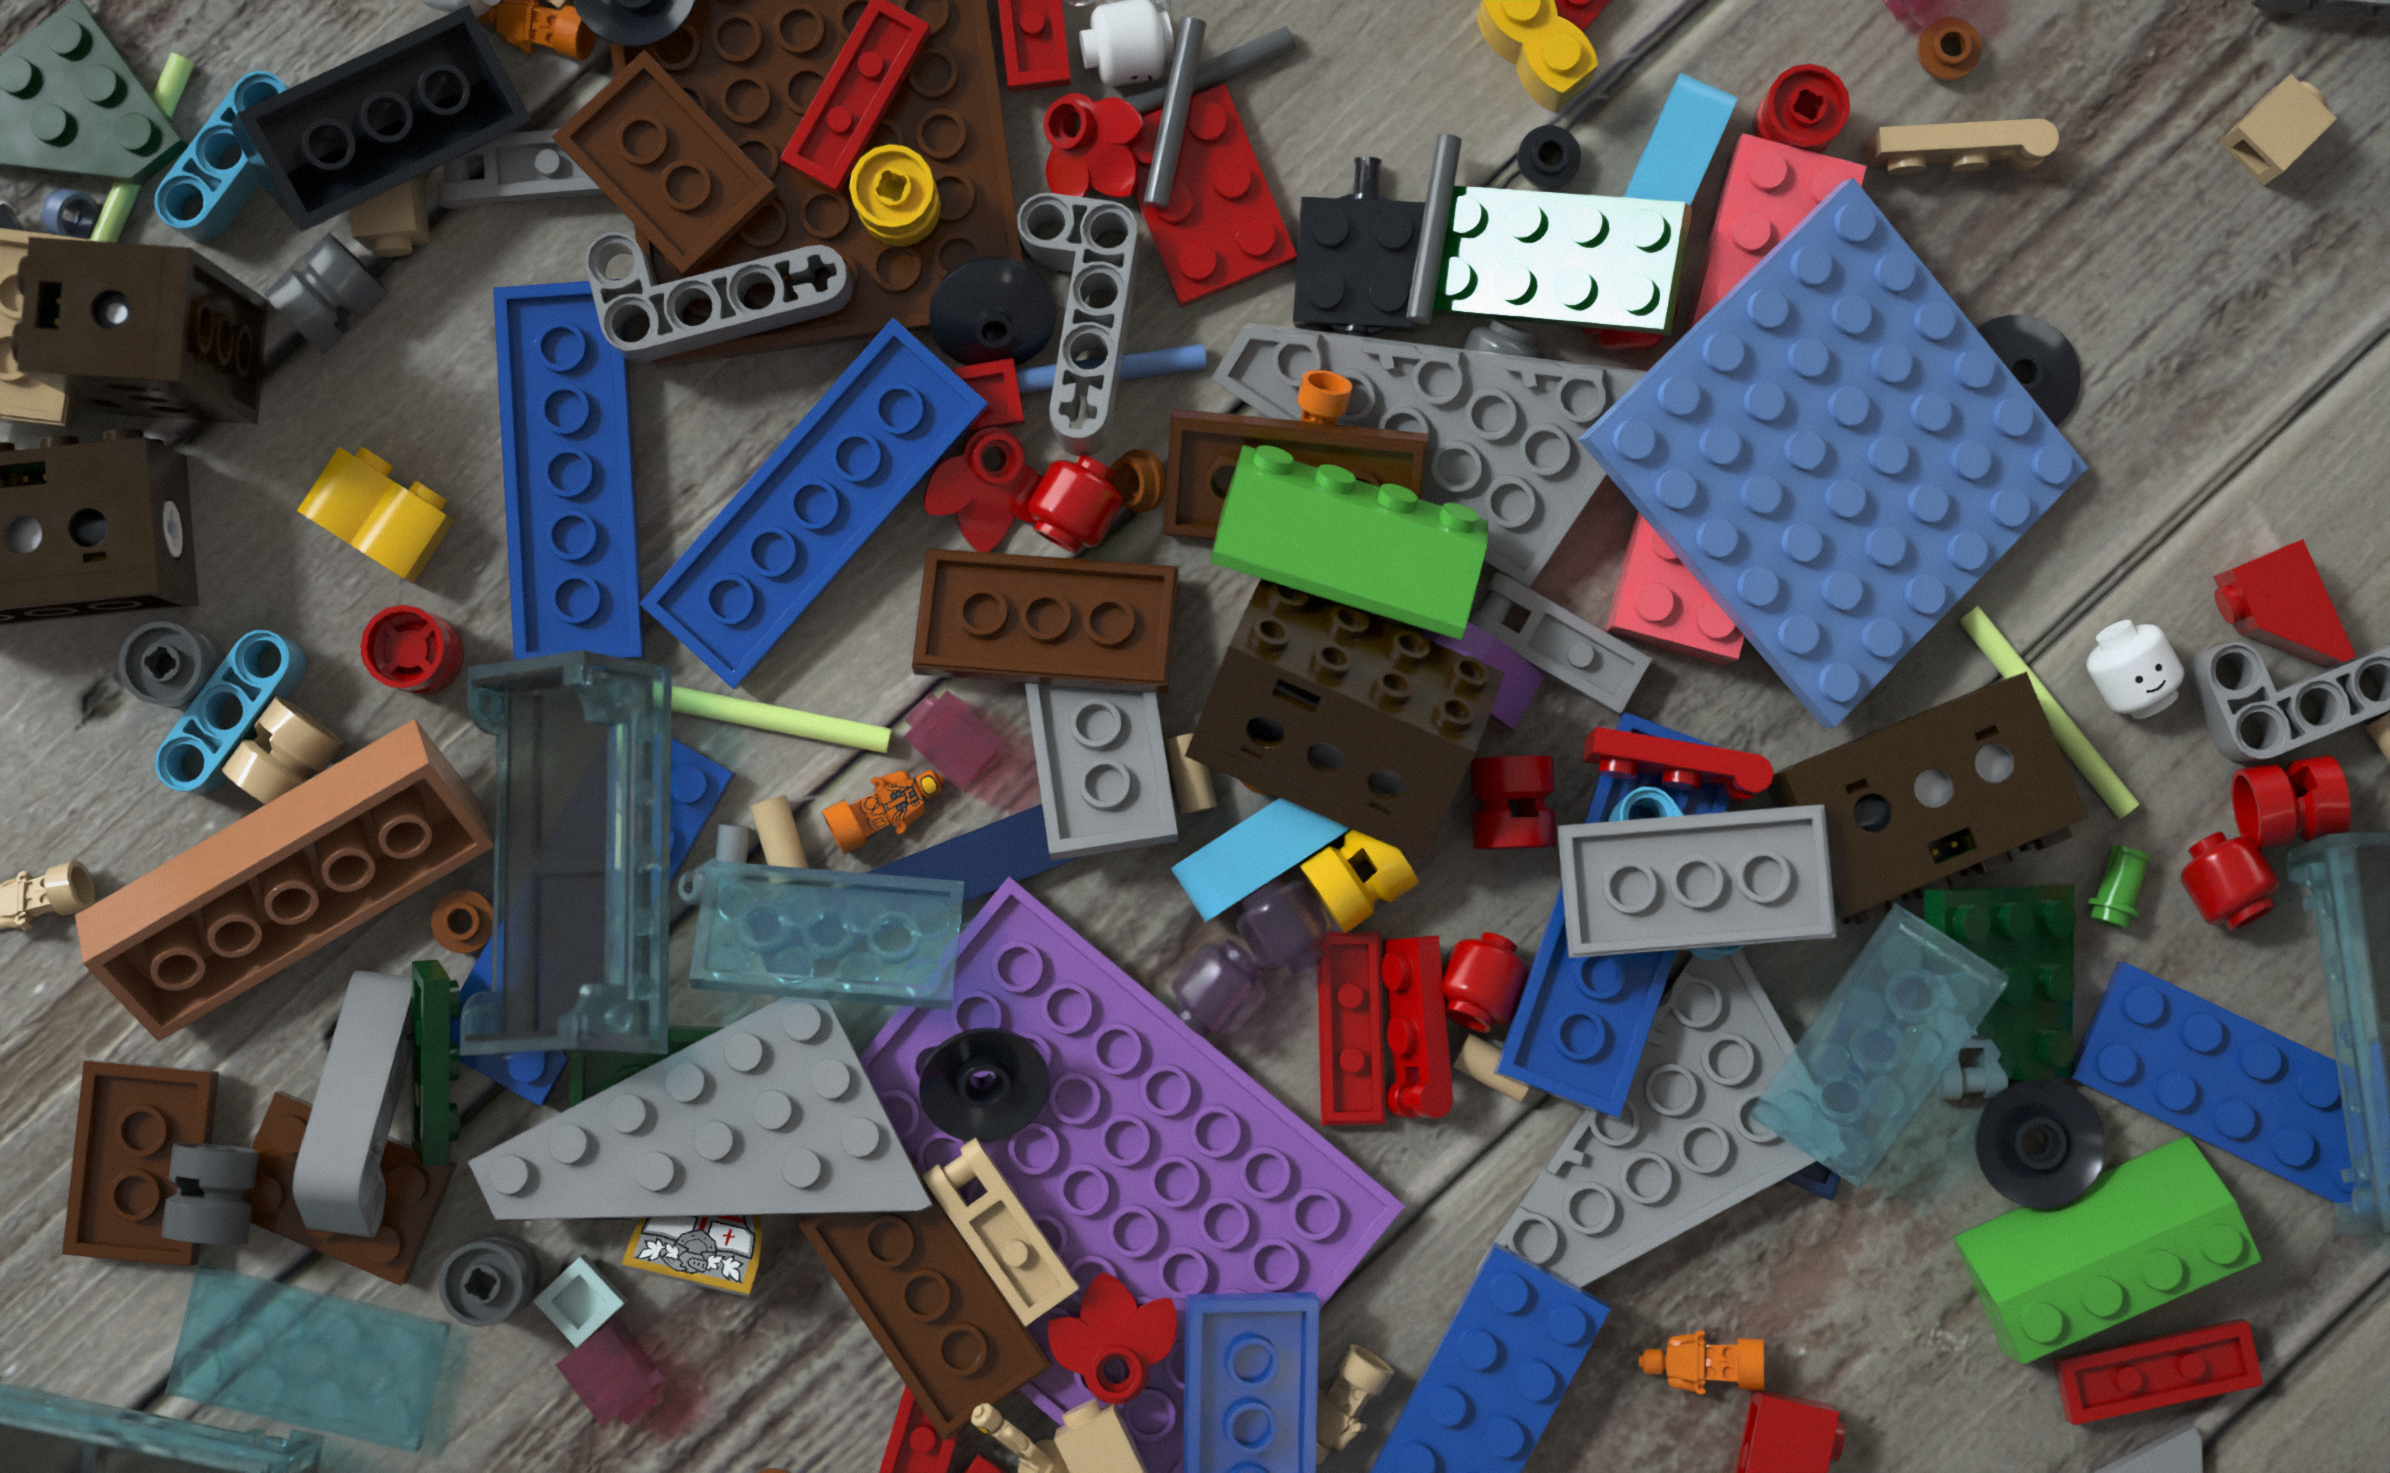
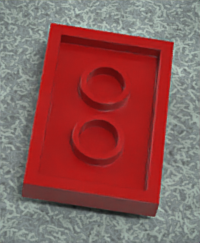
M1225 84L1191 97L1168 209L1153 208L1143 203L1163 109L1142 117L1145 127L1141 134L1129 143L1139 165V178L1133 195L1180 308L1297 261L1295 249Z

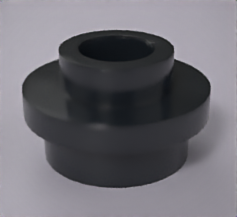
M1554 125L1540 126L1530 131L1522 140L1517 154L1518 167L1522 176L1533 186L1541 189H1557L1569 183L1576 175L1581 162V150L1575 137L1564 128ZM1545 146H1552L1560 152L1561 161L1553 166L1546 165L1540 160L1538 151Z

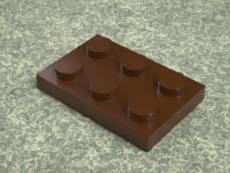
M645 50L551 136L560 148L685 278H688L779 193L776 186Z
M99 1060L84 1061L62 1254L182 1266L198 1264L200 1243L167 1239L162 1237L161 1233L166 1199L177 1194V1187L168 1181L173 1144H211L219 1071Z
M283 1091L275 1092L251 1149L260 1151L255 1188L244 1193V1199L253 1206L251 1223L399 1286L407 1284L457 1164L449 1161L448 1165L423 1167L412 1145L388 1136L380 1163V1170L386 1186V1200L382 1222L376 1236L370 1238L307 1229L294 1199L293 1180L298 1155L313 1104Z

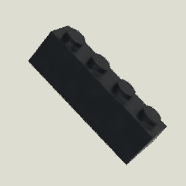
M470 5L238 112L231 130L262 186L300 232L303 233L527 125L532 119Z

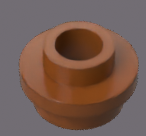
M1943 17L1933 21L1924 29L1917 43V56L1922 68L1932 77L1943 81H1954L1968 75L1978 64L1982 52L1981 39L1976 29L1967 21L1957 17ZM1944 38L1956 40L1961 48L1960 55L1955 57L1946 55L1941 49V40Z
M1133 449L1124 453L1121 458H1118L1112 464L1110 469L1114 471V475L1110 483L1120 491L1123 500L1122 507L1141 513L1152 511L1161 504L1166 493V473L1162 462L1156 454L1148 449Z
M456 890L446 894L437 902L431 916V928L434 937L441 946L455 953H472L482 949L488 943L497 925L496 912L491 902L484 895L473 890ZM461 909L467 910L473 919L472 927L464 934L458 933L452 924L454 914Z

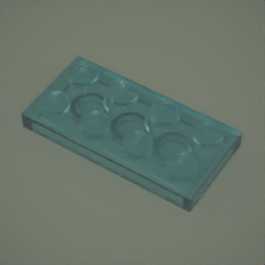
M707 860L689 976L691 989L952 1010L965 897V881Z
M1895 903L1755 1102L1749 1116L1860 1189L2006 988L2009 976Z
M204 1264L196 1267L165 1394L415 1453L422 1447L452 1323Z

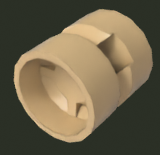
M275 695L254 723L258 734L254 740L242 739L221 767V771L236 785L266 805L308 781V776L311 772L325 771L343 747L344 741L313 716L291 702Z

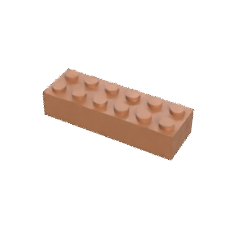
M413 719L76 914L75 920L82 963L159 1042L495 847L481 802L416 719Z

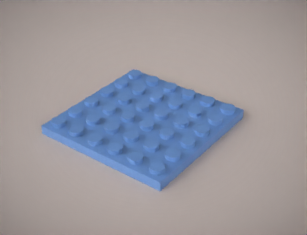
M1854 178L1839 183L1578 439L1822 728H1835L2088 469V466Z

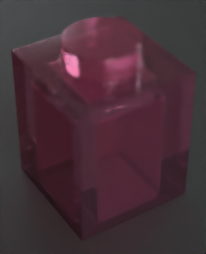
M948 690L939 699L932 693L927 695L905 720L912 728L904 738L963 792L967 791L1007 747L994 732Z
M620 1318L606 1325L556 1364L601 1427L617 1416L621 1418L625 1425L629 1424L657 1402L650 1390L665 1379Z

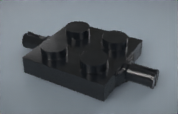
M1356 157L1354 160L1353 194L1339 198L1301 196L1293 324L1294 326L1325 327L1339 334L1361 337L1374 336L1386 331L1420 332V324L1407 321L1406 314L1426 202L1392 201L1378 195L1382 160L1376 157L1369 158L1368 181H1365L1366 157Z

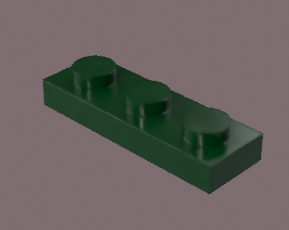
M439 960L412 961L411 1145L423 1167L448 1165L449 1142L458 1141L460 1135L457 1104L449 1103V1082L458 1080L460 1076L458 1044L456 1041L450 1042V1019H458L460 1016V989L458 981L450 980Z

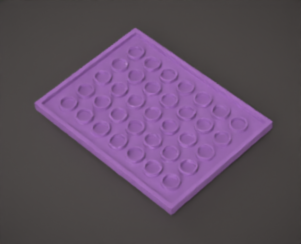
M1009 876L859 1058L905 1149L909 1150L923 1173H925L938 1163L942 1167L951 1163L962 1155L960 1148L969 1142L950 1136L940 1130L931 1122L922 1107L919 1094V1079L922 1068L930 1054L941 1043L958 1033L976 1028L990 1027L1015 1032L1032 1042L1041 1052L1047 1064L1050 1081L1048 1097L1042 1110L1030 1124L1019 1132L1002 1139L981 1143L987 1149L1000 1172L1080 1287L1027 1325L1053 1365L1018 1391L1061 1427L1065 1425L1061 1416L1082 1403L1096 1398L1100 1407L1109 1404L1093 1395L1086 1384L1084 1375L1062 1367L1056 1360L1049 1344V1320L1068 1316L1079 1318L1084 1293L1090 1283L1102 1272H1107L1121 1281L1135 1298L1138 1307L1155 1299L1170 1297L1174 1302L1177 1313V1329L1173 1347L1166 1357L1149 1367L1148 1381L1141 1394L1127 1403L1117 1404L1149 1473H1183L1186 1294L1315 1292L1319 1297L1320 1311L1399 1215L1405 1205ZM980 1071L973 1075L976 1077H984L990 1074L992 1071ZM977 1176L958 1189L968 1205L988 1192ZM1113 1358L1104 1366L1106 1376L1115 1382L1124 1380L1130 1372L1128 1364L1120 1358Z

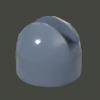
M60 189L53 191L45 197L44 201L46 202L42 213H40V218L44 227L51 234L88 239L91 236L99 218L97 203L91 196L73 189ZM66 207L76 210L73 221L62 218Z

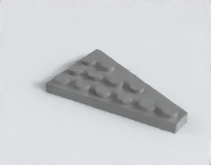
M1247 323L1239 332L1211 380L1268 418L1300 421L1302 408L1298 405L1297 397L1304 373L1312 370H1324L1345 377L1351 382L1353 387L1348 409L1344 415L1337 418L1336 424L1429 433L1422 500L1439 506H1443L1445 503L1461 504L1474 510L1481 519L1488 520V543L1484 560L1515 581L1530 588L1607 474L1578 439L1646 371Z
M1742 950L1719 960H1704L1693 954L1658 1005L1620 1118L1613 1119L1585 1109L1494 1242L1581 1288L1849 1144ZM1492 1245L1490 1246V1248L1487 1250V1252L1485 1253V1255L1483 1256V1258L1481 1259V1261H1480V1262L1478 1263V1265L1476 1266V1268H1475L1476 1272L1479 1271V1269H1480V1267H1481L1483 1261L1485 1260V1258H1486V1256H1487L1489 1250L1491 1249Z
M818 979L468 1161L495 1220L499 1221L923 1212L934 1206L822 983Z

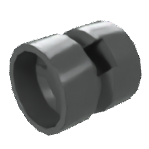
M330 232L304 255L306 268L302 272L289 269L264 293L266 298L285 319L322 353H325L349 331L347 318L351 314L364 316L389 293L381 282Z
M167 621L149 622L134 630L123 643L118 658L119 673L127 690L139 700L186 711L226 658V654L221 644L209 634Z
M174 1143L168 1181L177 1187V1194L166 1199L161 1236L167 1239L193 1243L247 1244L253 1206L244 1199V1193L255 1188L260 1151L229 1145Z
M504 1233L485 1236L457 1249L443 1264L438 1280L440 1299L447 1312L463 1324L474 1327L495 1325L526 1308L537 1295L542 1278L540 1261L532 1247L519 1237Z

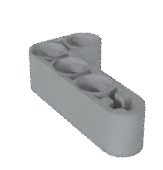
M1040 193L1030 197L1021 206L1017 216L1018 230L1027 258L1036 266L1072 272L1050 401V420L1055 438L1062 449L1077 457H1080L1081 454L1091 456L1099 452L1107 444L1112 430L1140 259L1137 221L1133 213L1126 206L1114 201L1055 193ZM1054 222L1063 227V231L1051 240H1041L1033 236L1037 227L1044 223ZM1106 231H1118L1126 236L1125 241L1115 248H1103L1095 243L1096 239ZM1097 290H1107L1117 296L1110 306L1102 309H1095L1085 304L1086 298ZM1095 349L1107 355L1105 362L1095 369L1085 370L1074 364L1076 358L1086 350ZM1080 393L1087 396L1091 419L1084 420L1082 429L1071 428L1070 422L1076 421L1079 416Z
M620 232L605 233L597 237L589 245L585 256L586 270L601 330L606 340L626 359L635 362H648L833 314L844 308L850 301L853 293V278L842 257L834 249L824 245L807 246L661 285L657 284L654 268L648 255L629 235ZM619 254L633 255L634 267L626 278L615 281L606 278L607 264L614 256ZM820 268H826L831 276L827 280L828 290L823 292H817L812 284L816 281L815 271ZM790 275L796 286H793V289L799 297L797 300L792 301L791 293L783 280L784 276ZM763 282L775 286L773 301L767 307L761 310H752L744 306V297L751 286ZM701 298L712 301L713 310L705 323L699 326H689L683 323L684 309L691 301ZM639 314L649 316L650 327L643 339L637 342H625L622 340L621 329L623 323L629 317Z
M2232 642L2206 649L2196 655L2190 664L2188 679L2215 746L2221 755L2230 761L2244 763L2275 757L2390 710V644L2275 690L2259 653L2248 644ZM2220 657L2231 661L2236 668L2237 680L2231 690L2220 685L2216 679L2215 667ZM2364 669L2372 672L2378 680V694L2373 701L2366 698L2359 687V678ZM2305 693L2314 696L2320 705V716L2314 725L2308 723L2300 712V700ZM2246 716L2255 719L2261 727V742L2255 749L2246 745L2241 738V723Z
M356 970L351 976L294 1172V1199L307 1229L373 1238L380 1228L386 1200V1186L380 1170V1163L412 1052V977Z

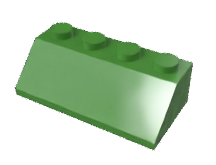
M1243 445L1221 511L1210 563L1462 640L1487 549L1488 520L1481 519L1474 510L1461 504L1445 503L1443 506L1420 500L1414 492L1403 486L1383 484L1381 487L1358 481L1351 472L1338 466L1321 465L1319 468L1294 461L1292 455L1277 447L1263 445L1255 449Z
M2187 1135L2099 1172L2092 1185L2082 1195L2067 1204L2053 1208L2020 1206L1952 1236L2003 1354L2022 1365L2262 1261L2235 1199Z

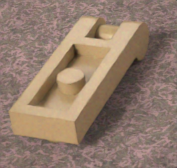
M2045 119L1879 127L1867 142L1868 167L1887 166L1888 174L1909 175L1925 171L1926 164L1950 163L1952 171L1969 172L1989 167V161L2007 160L2013 168L2020 171H2029L2037 167L2055 150L2059 142V134L2053 123Z
M975 1137L960 1148L962 1155L945 1167L938 1163L922 1175L934 1196L1026 1327L1078 1290L1080 1285L1000 1172L987 1149ZM977 1176L988 1192L968 1205L958 1189Z

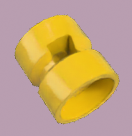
M889 144L873 148L859 159L852 171L849 188L853 204L869 233L886 245L899 247L916 244L928 236L939 221L941 201L930 167L921 155L908 147Z
M1354 829L1344 834V846L1339 850L1326 846L1299 864L1301 871L1344 933H1347L1374 914V902L1378 899L1391 903L1419 884L1417 876L1400 849ZM1366 860L1375 874L1363 883L1352 867Z

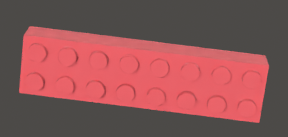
M1742 133L1729 155L1682 337L1839 183L1854 178L1862 186L1867 166ZM1636 509L1605 632L1616 637L1725 666L1738 660L1744 640L1743 633Z

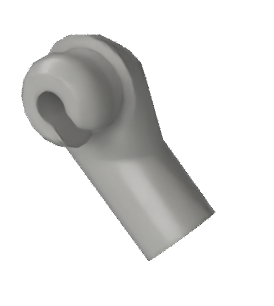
M719 824L715 857L693 871L685 872L679 879L677 885L678 894L685 903L699 908L714 906L742 886L746 875L750 836L749 826Z

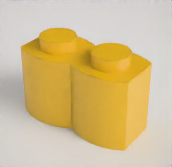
M1481 0L1477 21L1484 39L1498 55L1516 64L1517 74L1524 89L1538 104L1550 111L1556 112L1589 86L1598 66L1595 51L1588 38L1578 27L1558 16L1554 0Z
M363 446L359 448L355 456L338 447L297 511L398 576L414 584L455 522V520L441 512L447 500L414 480L408 490L388 478L394 466Z

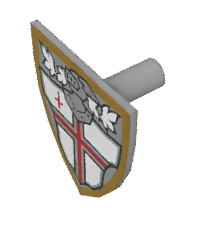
M760 1215L640 1218L631 1235L621 1268L684 1282L691 1289L706 1287L750 1297L758 1271L763 1239Z

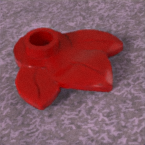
M1070 93L1062 96L1049 106L1044 116L1043 128L1046 138L1053 146L1045 167L1047 183L1052 193L1086 197L1093 187L1097 191L1113 197L1124 198L1134 194L1139 178V165L1129 143L1141 134L1145 127V122L1138 110L1130 102L1113 96L1096 102L1090 96ZM1080 117L1081 126L1078 134L1076 135L1074 132V124L1077 118Z
M1000 427L982 428L974 432L967 439L961 455L943 460L933 470L925 488V512L928 515L939 516L956 513V521L967 543L976 552H989L1004 538L1014 517L1029 523L1037 522L1031 516L1028 506L1043 477L1025 464L1022 444L1013 433ZM989 447H994L1001 457L999 466L993 471L985 468L982 462V455Z
M1102 1272L1097 1275L1085 1291L1080 1306L1079 1318L1068 1316L1049 1320L1048 1338L1050 1348L1062 1367L1084 1375L1089 1390L1098 1399L1110 1404L1127 1403L1139 1396L1144 1390L1149 1377V1367L1170 1353L1176 1337V1308L1170 1297L1155 1299L1138 1307L1135 1298L1121 1281L1107 1272ZM1113 1358H1120L1129 1366V1375L1119 1382L1110 1380L1104 1371L1105 1364Z

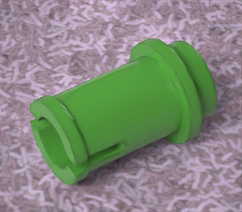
M2110 845V854L2097 897L2089 898L2087 905L2093 908L2090 916L2091 920L2109 927L2128 930L2131 920L2139 918L2140 912L2134 908L2147 865L2150 863L2152 856L2130 847Z

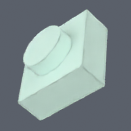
M583 1254L536 1297L533 1302L567 1339L578 1348L626 1304L628 1299L587 1255Z

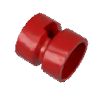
M1815 64L1793 66L1779 75L1756 108L1752 123L1753 135L1823 154L1847 122L1850 111L1848 90L1840 77L1826 67Z
M407 605L388 607L373 616L363 631L360 644L363 664L372 677L386 686L419 695L437 693L452 684L462 670L465 655L462 638L452 624L435 614Z
M1499 756L1472 759L1470 763L1471 795L1481 801V808L1472 814L1473 849L1556 847L1555 811L1545 805V798L1555 792L1553 756ZM1508 801H1519V808L1515 818H1511Z
M2331 755L2290 761L2285 771L2275 763L2238 769L2233 775L2231 796L2235 822L2240 836L2252 838L2257 849L2290 845L2296 834L2304 842L2345 836L2349 830L2351 807L2348 786L2341 767Z

